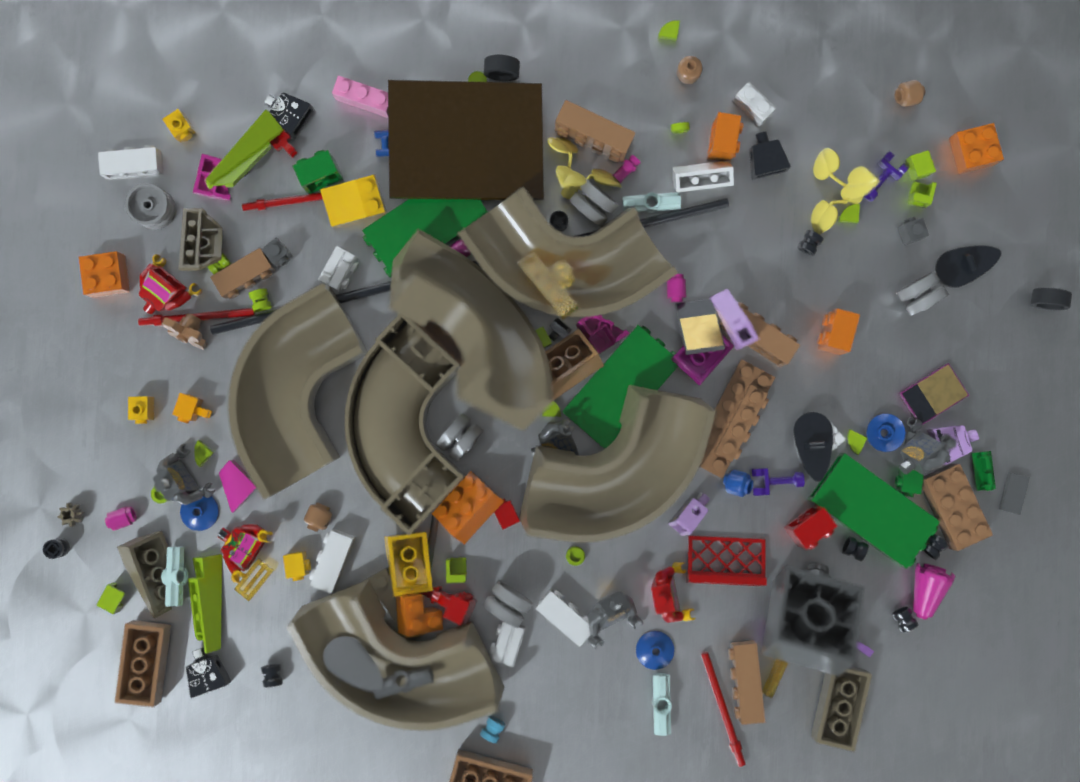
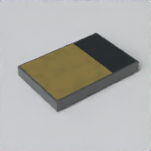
M711 299L675 303V311L686 355L725 349L718 317Z

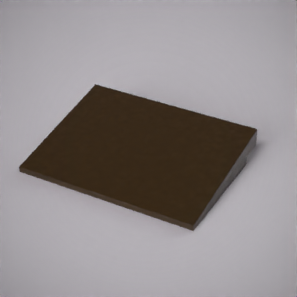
M388 80L389 199L506 200L523 187L532 200L544 199L542 83Z

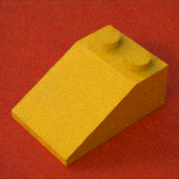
M376 174L320 189L331 227L386 212Z
M420 531L413 532L411 535L405 533L384 536L393 596L433 591L426 532Z

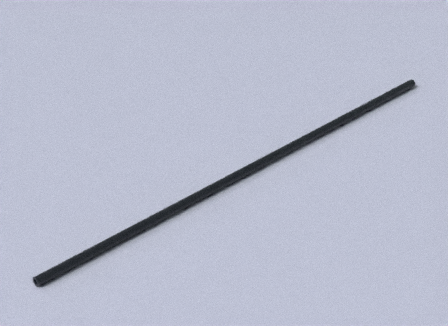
M727 198L640 219L643 228L728 208L729 201ZM595 230V231H591V232H587V233H583V234H579V235H575V236H571V237H584V236H588V235H590V234L596 232V230ZM477 260L472 261L475 264H477L480 268H482L480 264L477 262ZM391 281L337 294L336 297L340 303L389 292L391 291ZM276 310L211 325L210 330L212 335L259 324Z

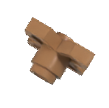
M187 313L186 316L182 317L180 323L165 317L162 325L168 329L169 335L183 343L189 342L195 347L202 350L205 349L207 342L202 339L203 335L198 332L201 326V320L198 317Z

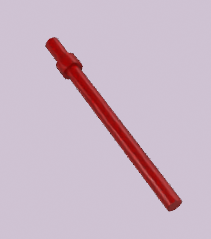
M320 192L265 200V198L257 199L256 202L242 203L243 211L255 209L262 211L267 210L269 207L323 200Z
M252 308L191 314L200 320L252 316L255 315V312H253ZM158 314L153 315V317L139 318L138 323L139 326H163L162 322L165 317L180 322L186 314L169 316Z
M704 652L701 656L730 740L731 752L734 753L738 766H745L746 763L741 751L743 748L741 742L737 739L709 653Z

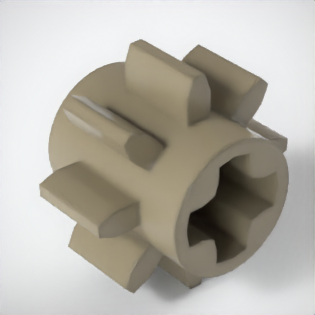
M66 503V508H59L61 512L57 518L63 521L62 525L69 523L70 527H74L76 522L83 521L81 517L85 512L79 509L80 504L73 506L72 503Z

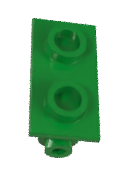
M991 451L971 453L976 491L996 489Z

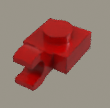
M284 130L269 142L278 152L283 148L292 158L298 154L296 149L288 143L292 138Z

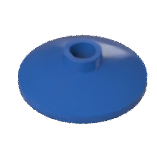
M880 414L869 422L866 431L867 439L876 450L891 452L898 449L904 442L905 427L898 417L892 414ZM883 429L887 432L886 436L881 435Z
M202 496V499L188 505L182 504L180 516L188 528L195 531H203L215 524L219 516V507L213 497L206 498ZM195 509L200 510L199 516L195 514Z
M649 631L639 638L636 645V655L640 663L646 668L652 670L662 669L672 661L674 645L670 637L665 633ZM654 648L659 649V653L657 655H654L652 653Z

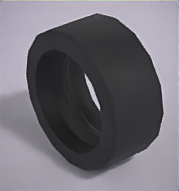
M497 54L487 56L484 59L485 77L504 82L514 81L519 78L520 61L517 58Z
M1036 288L1032 291L1031 305L1047 310H1067L1071 305L1072 293L1056 288Z

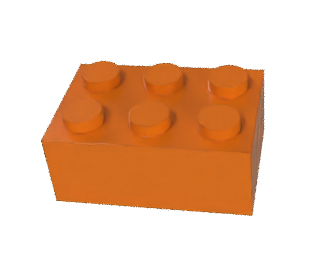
M470 471L432 512V515L455 539L465 544L504 501L479 476Z

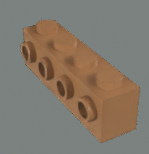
M754 640L730 642L731 648H728L729 660H732L733 668H730L731 679L735 682V687H732L733 699L737 701V707H734L735 718L742 725L765 723L757 643Z

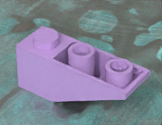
M728 289L710 297L736 350L758 340L750 321Z

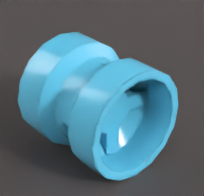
M489 716L486 721L487 725L482 729L480 735L492 743H497L500 738L499 733L504 730L506 724L496 717Z

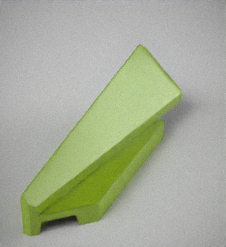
M264 110L208 175L205 181L209 189H213V186L225 185L226 188L234 187L271 149L269 142L280 135L283 129L268 110Z
M221 554L192 558L196 577L188 578L195 637L198 641L204 642L205 653L221 649Z

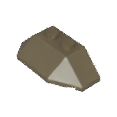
M203 208L183 209L179 271L201 270L222 259L223 228Z

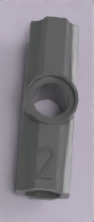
M426 665L406 672L398 671L392 676L382 678L383 689L378 692L373 691L376 699H380L400 692L408 693L414 688L434 683L432 668L430 665ZM407 678L406 683L400 686L401 680Z

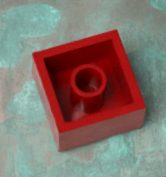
M814 505L785 526L784 529L798 547L811 550L819 544L818 541L823 537L828 538L834 534V529L838 526L824 507Z

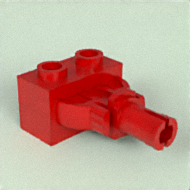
M441 586L432 587L433 591L420 593L430 598L432 604L437 602L445 607L446 610L443 617L459 625L469 622L478 601L469 592L463 591V593L459 592L452 595L442 591Z

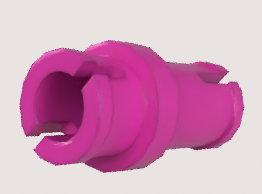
M631 155L628 160L625 159L623 161L624 164L612 174L620 184L641 163L634 155Z

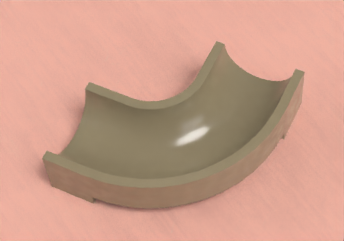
M523 187L458 233L483 270L503 291L529 307L558 316L590 317L620 310L648 295L678 273L675 267L663 257L643 228L638 212L634 207L627 208L588 236L570 237L556 231L546 221Z
M418 229L393 260L389 309L422 326H425L430 319L441 325L457 342L464 359V363L457 369V398L524 431L553 402L549 362L539 336L519 305L482 268L458 251Z
M324 283L288 302L264 320L243 347L232 374L228 397L231 435L237 453L263 500L279 493L340 458L322 424L319 425L314 408L315 396L321 383L330 374L362 358L368 351L334 291Z
M399 314L375 339L376 342L364 356L352 379L345 407V436L350 459L361 483L370 496L381 506L380 509L408 535H411L466 475L433 444L429 437L426 423L427 413L432 401L456 376L460 365L413 321Z
M629 385L619 421L622 424L621 430L617 438L606 449L593 455L577 456L572 451L536 445L519 515L526 535L568 542H597L629 534L649 524L678 500L694 478L707 447L716 411L701 398Z
M369 580L301 606L287 625V629L302 658L321 686L345 707L373 722L405 730H437L472 721L497 712L505 686L472 621L440 632L436 635L435 639L430 641L406 639L396 634L384 621L383 618L386 612ZM342 636L352 637L372 657L380 670L382 678L392 676L398 671L406 672L430 665L434 674V683L414 688L408 693L400 692L376 699L373 691L357 688L331 673L324 663V651L333 639ZM407 678L401 680L400 686L406 683Z

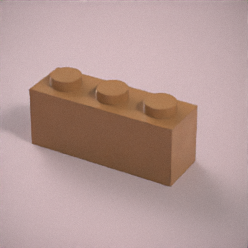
M258 248L210 278L223 298L233 299L240 294L241 290L250 289L256 285L255 282L258 280H265L272 276V272L276 269L261 248Z

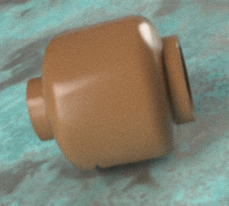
M694 56L684 57L679 62L677 68L679 80L685 84L695 83L700 78L703 70L701 61Z
M918 80L902 82L895 90V100L902 107L918 105L924 98L925 88Z
M318 502L316 505H310L304 517L305 523L308 524L307 528L318 532L319 529L325 530L332 518L331 508Z

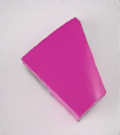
M205 154L201 155L193 189L194 194L230 201L228 187L226 188L225 185L213 186V189H209L205 181L208 175L221 162L220 158Z
M602 315L584 317L576 324V327L580 329L599 355L629 335L626 329L623 331L616 327L614 322L604 319Z
M229 460L220 470L219 476L230 510L234 513L257 488L254 482L246 475L247 473L234 460Z

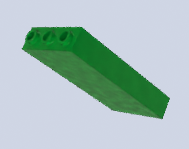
M408 199L364 228L362 231L365 236L362 238L368 247L373 246L375 252H373L378 262L383 261L386 266L383 269L388 277L391 278L394 258L418 229L449 246L461 238L458 235L459 232L484 216L488 211L480 200Z
M644 325L642 327L636 326L608 358L604 366L595 373L562 411L564 415L603 449L611 445L621 430L622 424L619 421L628 386L632 385L658 390L678 368V365L671 360L676 353L672 350L669 352L664 348L666 346L665 343L659 338L655 340L650 335L651 331Z
M840 453L823 480L818 483L807 499L816 506L824 507L833 519L905 569L915 563L917 554L925 549L927 546L926 541L937 532L938 524L940 523L938 519L846 453Z

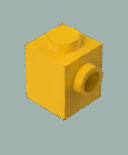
M176 109L162 119L174 138L180 143L190 140L193 134L196 133L184 113L179 109Z
M128 397V420H135V424H147V420H154V397Z
M306 551L283 555L286 579L292 578V581L303 580L304 576L309 574L311 562L310 559H307Z

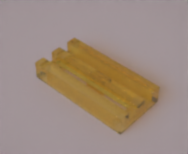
M260 558L257 559L246 573L247 578H242L241 584H238L234 590L250 601L274 569L262 562ZM260 565V570L256 573V575L245 587V589L241 590L240 588L244 585V583L255 571V569ZM264 570H266V574L249 595L246 594Z
M779 659L775 660L762 689L765 696L773 698L788 662Z

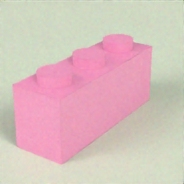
M338 75L332 91L337 101L388 118V92Z

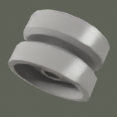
M586 179V184L581 185V190L588 197L575 192L570 202L586 218L602 227L608 218L601 208L608 213H614L619 205L597 185Z
M142 183L136 185L129 191L125 200V209L128 216L147 229H162L169 225L175 216L176 207L174 200L170 194L154 184Z
M935 271L897 292L901 301H907L914 297V300L906 306L910 316L929 309L949 295L944 286H938L931 290V287L940 280Z
M464 413L451 424L436 443L442 451L448 450L454 444L455 446L449 452V457L455 462H458L464 454H467L484 431L477 424L471 426L466 431L471 419Z
M497 581L492 589L497 597L488 596L483 606L500 620L518 628L524 620L520 612L528 613L533 603L514 588Z

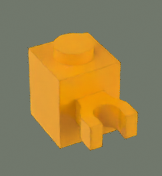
M179 393L172 415L177 416L178 421L189 423V421H196L198 415L211 418L213 411L201 407L203 399Z

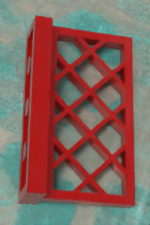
M688 536L686 583L767 586V578H765L766 539ZM693 540L701 541L705 548L697 553L692 548ZM714 541H719L725 547L718 554L710 548ZM733 542H738L744 548L737 555L729 548ZM753 543H761V552L755 556L748 547ZM706 549L715 556L708 564L700 556ZM726 549L734 557L727 565L719 557ZM745 550L753 558L747 565L738 558ZM696 558L705 565L700 571H692V562ZM716 559L724 566L720 572H715L709 566ZM735 560L743 566L739 573H734L728 567ZM754 561L761 566L760 574H753L748 568Z

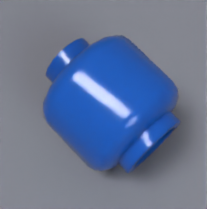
M732 470L723 479L725 490L729 494L744 497L747 494L749 495L753 489L754 482L748 473Z

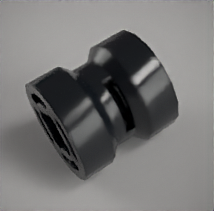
M563 211L553 212L550 216L549 224L556 231L564 232L568 226L567 214Z
M807 230L804 234L805 239L799 243L797 248L809 256H814L817 252V246L821 245L824 239L818 233Z
M934 534L930 536L929 543H927L923 551L932 559L937 560L940 557V552L946 550L949 544L939 535Z
M849 536L843 545L842 554L852 555L856 560L863 561L867 555L869 545L865 542H858L855 538Z
M64 538L49 540L43 546V554L49 559L63 557L70 550V545Z
M910 606L899 608L892 613L894 620L898 621V628L901 633L911 631L919 625L917 620L911 616L912 610Z
M270 664L261 667V673L264 675V680L262 681L264 688L283 684L279 673L281 671L280 664Z

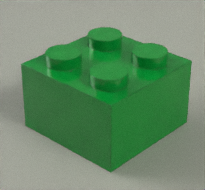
M328 150L317 151L314 153V156L308 159H299L296 162L297 164L292 165L302 188L308 194H313L320 191V189L327 188L344 180L335 159Z

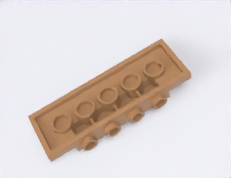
M742 359L739 361L714 409L716 411L715 418L699 467L719 478H723L730 463L740 457L742 453L740 446L750 438L751 433L748 432L752 425L755 426L759 421L760 416L757 414L760 408L764 409L769 401L766 397L775 379L774 376Z

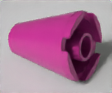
M920 563L916 564L913 611L917 617L926 620L928 617H933L955 581L956 576L954 573L951 572V575L946 574V569L924 563V566H920Z

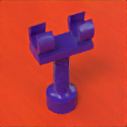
M892 152L886 153L877 165L885 171L878 178L880 182L863 196L866 200L874 201L878 196L877 190L889 176H892L897 181L909 169L905 163L897 170L890 165L889 162L895 156Z
M768 468L752 469V476H763L764 488H753L754 496L770 495L769 485L794 484L795 487H804L805 485L803 472H794L792 477L770 478Z

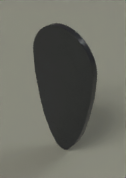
M984 245L953 249L943 253L938 258L935 271L942 284L951 288L961 287L989 271L998 262L1002 253L998 248Z
M808 412L796 420L793 428L794 440L804 469L814 481L820 482L826 475L830 465L833 429L826 416L818 412Z

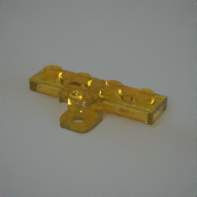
M532 252L517 262L520 269L562 320L579 309L578 304L565 290L575 282V277L572 275L573 269L565 260L557 262L548 270L537 255Z

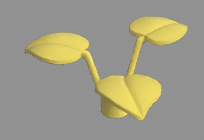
M560 137L547 139L548 144L554 150L567 153L569 156L568 167L560 165L556 168L557 178L563 188L561 195L564 198L570 200L575 192L581 190V185L586 184V179H594L597 183L606 186L622 187L620 182L610 172L603 169H592V174L587 178L571 169L573 153L578 152L577 146L573 142Z
M824 148L819 153L813 166V173L819 180H825L830 176L842 185L843 188L840 193L842 200L831 201L830 203L822 200L813 209L811 223L814 232L819 235L829 230L837 221L838 210L833 205L847 204V202L858 204L862 201L863 196L880 182L865 167L855 168L848 176V184L833 175V172L838 170L840 158L830 148Z

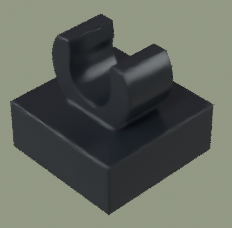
M556 318L549 326L553 329L549 338L553 341L559 336L565 338L572 329L559 318Z

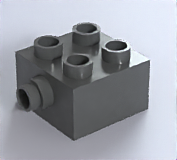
M811 563L807 566L806 571L786 566L772 581L762 655L836 676L841 675L856 663L864 587L831 578L829 567L824 564Z

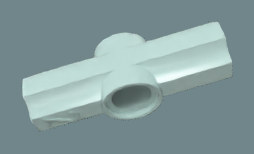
M651 192L646 195L622 196V208L625 211L627 208L634 207L637 212L647 213L681 209L680 192L660 194ZM653 199L656 202V206L650 207L646 201Z
M167 547V564L161 574L162 583L166 585L165 606H183V585L188 580V572L184 568V547Z
M656 673L653 674L652 700L654 735L667 736L671 734L670 674ZM660 700L667 701L664 708L657 707V703Z

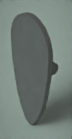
M342 636L333 639L326 646L323 658L326 668L331 673L363 690L378 692L383 689V680L379 668L366 649L356 639Z

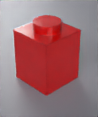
M505 498L502 499L504 502L494 512L502 530L520 522L511 500L506 501Z

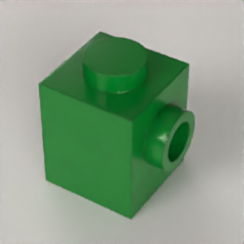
M899 468L898 476L895 477L894 481L896 490L902 492L907 497L921 494L924 475L915 470L906 475Z

